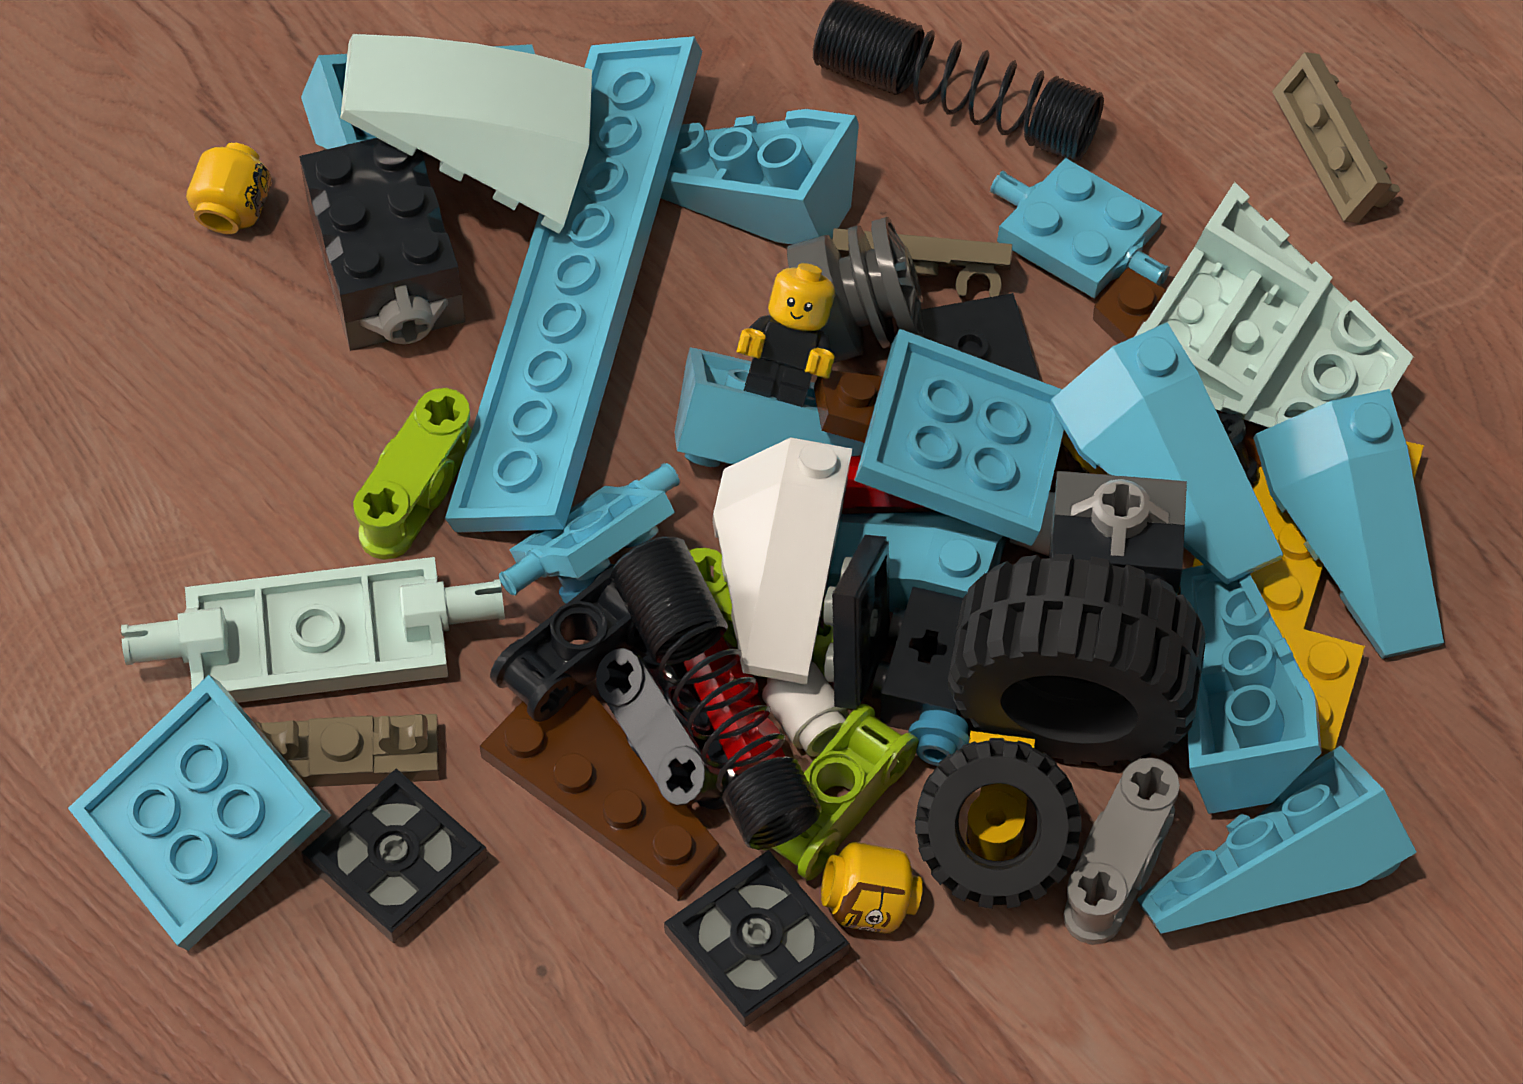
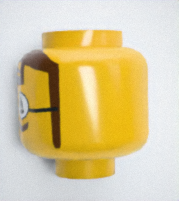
M852 842L841 851L839 856L831 855L829 857L823 874L821 901L824 907L831 909L832 917L839 925L887 934L895 931L901 925L906 914H916L922 896L921 876L912 875L910 859L903 851Z

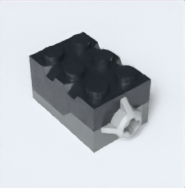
M372 138L299 156L309 214L350 351L388 341L398 344H410L421 340L432 330L465 323L459 268L449 235L446 233L434 188L431 187L422 151L417 148L411 156L379 138Z
M1057 471L1048 559L1053 558L1054 554H1073L1074 559L1091 560L1092 556L1108 559L1109 564L1122 568L1130 565L1143 570L1145 577L1155 580L1160 578L1170 584L1177 596L1183 570L1187 481Z

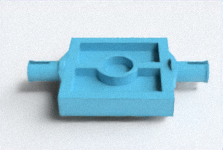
M1067 158L1042 182L1031 187L1008 175L1005 171H1001L1000 175L995 177L990 192L1017 206L999 226L997 242L1012 244L1014 252L1094 299L1110 281L1119 278L1128 267L1159 286L1165 282L1170 267L1142 252L1143 246L1160 229L1163 213Z
M663 463L659 468L641 480H634L627 486L602 487L570 509L564 529L538 530L509 549L516 564L499 573L501 584L508 593L515 596L519 591L540 577L564 576L581 581L598 575L610 565L608 559L610 556L623 547H635L648 541L657 534L658 528L656 525L675 513L665 493L680 484L678 474L671 465Z

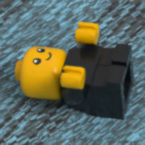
M800 263L798 268H786L779 272L775 278L768 303L770 315L759 317L749 328L742 330L736 352L753 357L743 391L767 398L771 396L776 397L778 401L803 407L812 376L817 375L829 378L835 356L831 351L828 335L820 329L828 321L835 297V288L833 283L822 275V270L819 267Z

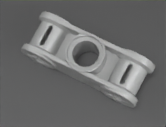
M1143 758L1129 764L1123 772L1105 810L1099 814L1093 824L1081 857L1069 878L1067 886L1068 900L1064 910L1065 927L1071 936L1080 942L1094 945L1113 939L1119 932L1139 890L1143 889L1152 873L1163 841L1173 823L1175 815L1174 804L1180 787L1177 773L1166 762L1155 758ZM1094 901H1098L1096 906L1092 905Z

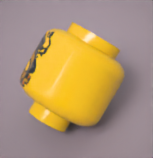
M228 143L226 147H214L203 152L186 192L188 204L195 212V219L201 225L218 233L234 234L239 229L253 226L256 223L271 187L272 178L268 168L259 161V154L254 149L240 143Z

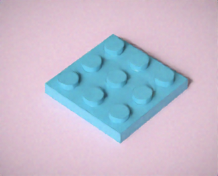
M899 329L890 349L854 481L1032 546L1041 530L1064 431L1050 406L1051 399L1062 389Z
M210 675L202 680L68 807L69 811L176 945L188 951L331 816L220 681Z

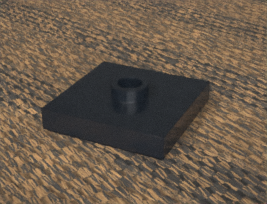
M1014 293L921 309L924 328L923 338L1040 381Z

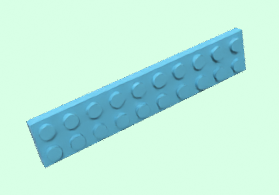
M694 36L591 45L584 67L592 70L589 148L564 227L560 234L541 225L544 215L539 213L445 516L446 521L455 532L564 529L566 526L703 51Z

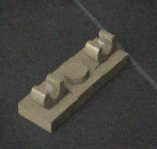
M1304 52L1272 92L1344 222L1359 223L1373 206L1386 207L1399 193L1400 188L1398 185L1392 184L1385 172L1388 168L1386 163L1379 160L1372 149L1367 134L1350 106L1352 104L1350 99L1343 97L1337 86L1339 82L1337 76L1330 74L1320 54Z
M834 228L832 241L839 250L840 255L848 257V230ZM864 231L871 248L874 249L872 232ZM898 234L910 252L917 276L937 277L939 267H963L964 269L960 271L956 280V289L959 297H966L968 281L975 275H983L990 281L989 297L1000 295L1001 278L995 269L1011 270L1012 244Z
M437 714L373 717L372 715L314 718L306 721L255 722L256 726L308 787L379 784L396 768L411 782L439 780V724Z

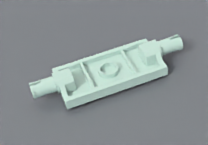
M435 557L185 587L186 610L184 613H178V620L130 626L129 624L121 625V634L124 636L122 638V649L126 665L182 657L183 662L189 663L192 690L210 675L220 681L238 703L448 677L443 631H449V624L498 618L503 620L505 619L500 579L493 582L444 587L443 581L438 582Z

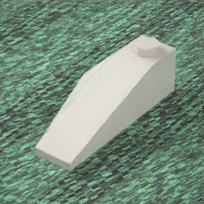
M788 438L725 468L723 471L712 523L715 537L719 539L722 554L721 567L724 582L728 583L732 603L731 617L738 650L742 652L740 661L743 673L807 684L845 499L852 448Z

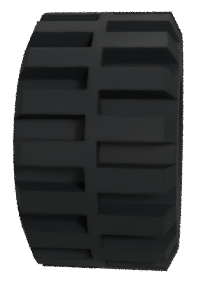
M989 738V741L968 743L963 745L960 750L953 754H948L940 761L923 786L915 818V834H917L919 843L918 849L923 862L926 861L931 869L933 878L940 885L943 883L952 890V895L965 902V899L978 902V907L993 909V905H1007V909L1018 907L1025 900L1031 898L1037 900L1046 895L1047 889L1055 882L1059 884L1068 873L1067 868L1072 859L1075 860L1077 855L1080 832H1082L1078 799L1066 773L1045 752L1041 753L1032 748L1028 743L1019 740L1017 742L1006 741L1004 738ZM990 784L1013 786L1021 790L1035 807L1038 818L1035 838L1021 855L1005 861L984 859L972 852L962 839L959 830L961 808L966 799L983 786Z

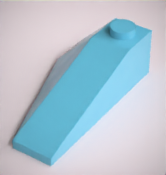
M1168 322L1112 346L1051 399L1050 406L1078 454L1094 469L1100 466L1109 475L1187 481L1184 548L1226 585L1282 558L1283 552L1200 375Z
M689 348L674 431L677 451L685 453L684 456L689 461L707 467H718L720 462L736 464L788 438L852 448L851 456L862 455L865 443L821 431L814 382L810 383L804 406L799 407L778 401L776 397L771 396L767 398L743 391L751 361L697 348Z
M1390 389L1332 400L1256 433L1253 438L1271 497L1282 513L1287 510L1306 538L1304 545L1315 561L1320 559L1341 590V600L1380 657L1383 659L1441 646L1444 640L1409 452Z
M938 511L841 514L825 596L830 586H837L840 581L844 559L846 557H853L865 534L885 536L887 541H889L890 612L894 613L895 608L906 610L912 587L963 598L967 594L968 588L984 573L990 572L995 566L1000 564L1008 537Z

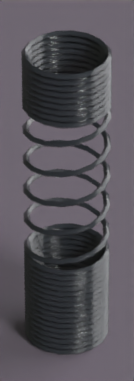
M833 0L825 11L813 45V60L816 66L820 65L821 68L825 67L826 70L831 69L832 72L836 71L837 74L841 73L842 76L846 75L847 78L852 77V79L878 87V89H883V91L888 90L889 93L893 92L894 95L902 93L913 83L914 96L919 105L929 103L941 92V105L946 115L955 114L968 102L969 117L974 125L983 124L996 111V125L1001 135L1011 134L1024 120V138L1028 145L1041 148V150L1046 149V152L1051 151L1052 154H1057V157L1062 155V158L1067 157V159L1077 162L1087 152L1101 119L1104 105L1102 92L1097 93L1096 90L1075 84V82L1070 83V80L1055 76L1049 80L1043 89L1029 126L1031 109L1044 80L1045 73L1042 70L1037 73L1034 79L1027 105L1020 117L1011 128L1003 130L1001 125L1002 105L1017 68L1016 60L1010 62L1001 84L999 96L992 108L982 119L976 120L973 111L974 96L989 60L988 50L982 52L978 60L971 87L966 96L957 107L949 110L946 105L947 83L962 49L961 39L954 43L950 51L940 84L927 99H921L918 90L919 75L932 48L935 38L934 30L927 32L925 36L922 25L911 23V21H906V19L901 20V17L896 18L895 15L891 16L890 13L886 14L885 11L880 12V9L875 10V8L854 2V0Z
M673 536L660 537L633 548L615 564L611 579L653 662L660 664L659 674L661 678L671 684H678L674 692L673 701L677 708L686 712H692L687 725L689 734L697 739L707 740L701 757L705 764L721 769L716 781V787L723 794L722 799L746 847L756 850L769 849L798 837L818 820L822 807L797 759L790 757L772 758L760 762L739 774L727 785L726 789H724L722 784L723 776L728 769L757 762L777 751L785 742L784 734L773 733L763 736L740 749L726 763H715L709 759L707 754L708 748L713 741L740 735L765 721L771 712L770 706L757 705L747 708L723 722L711 735H701L693 727L694 718L698 713L717 710L742 699L753 690L757 683L756 679L752 677L734 679L708 694L696 707H687L681 704L679 699V693L683 685L700 683L715 678L735 666L741 659V650L727 649L717 652L696 664L682 679H673L667 676L665 672V665L688 661L707 651L720 640L728 628L685 541ZM736 654L732 661L714 672L691 678L698 670L710 662L723 656ZM750 682V685L739 694L725 701L705 706L725 690L738 684ZM765 710L753 722L739 729L720 734L737 720L751 713ZM779 739L768 750L742 761H737L753 748L767 741Z

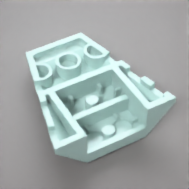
M353 34L348 44L340 118L411 156L418 148L440 160L439 171L458 181H461L464 173L496 190L492 199L515 210L519 202L544 215L541 225L560 234L564 227L589 148L592 70L536 54L477 43L412 36Z
M1234 182L1206 225L1187 260L1148 320L1143 322L1135 336L1168 322L1198 371L1215 409L1228 414L1239 415L1242 419L1269 428L1332 400L1390 389L1392 393L1414 356L1357 300L1350 302L1330 283L1333 277L1317 261L1311 264L1287 241L1290 235L1272 218L1267 221L1247 202L1250 196Z

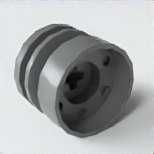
M889 217L872 221L871 231L874 249L871 248L861 226L848 228V257H841L839 250L829 235H823L788 246L787 259L789 268H798L800 263L815 265L822 270V275L827 277L834 285L835 297L826 325L820 329L828 335L831 351L835 356L833 363L863 355L862 327L870 325L873 334L882 348L891 347L895 339L892 318H895L899 329L924 337L921 303H923L916 269L908 248L899 238L895 226Z

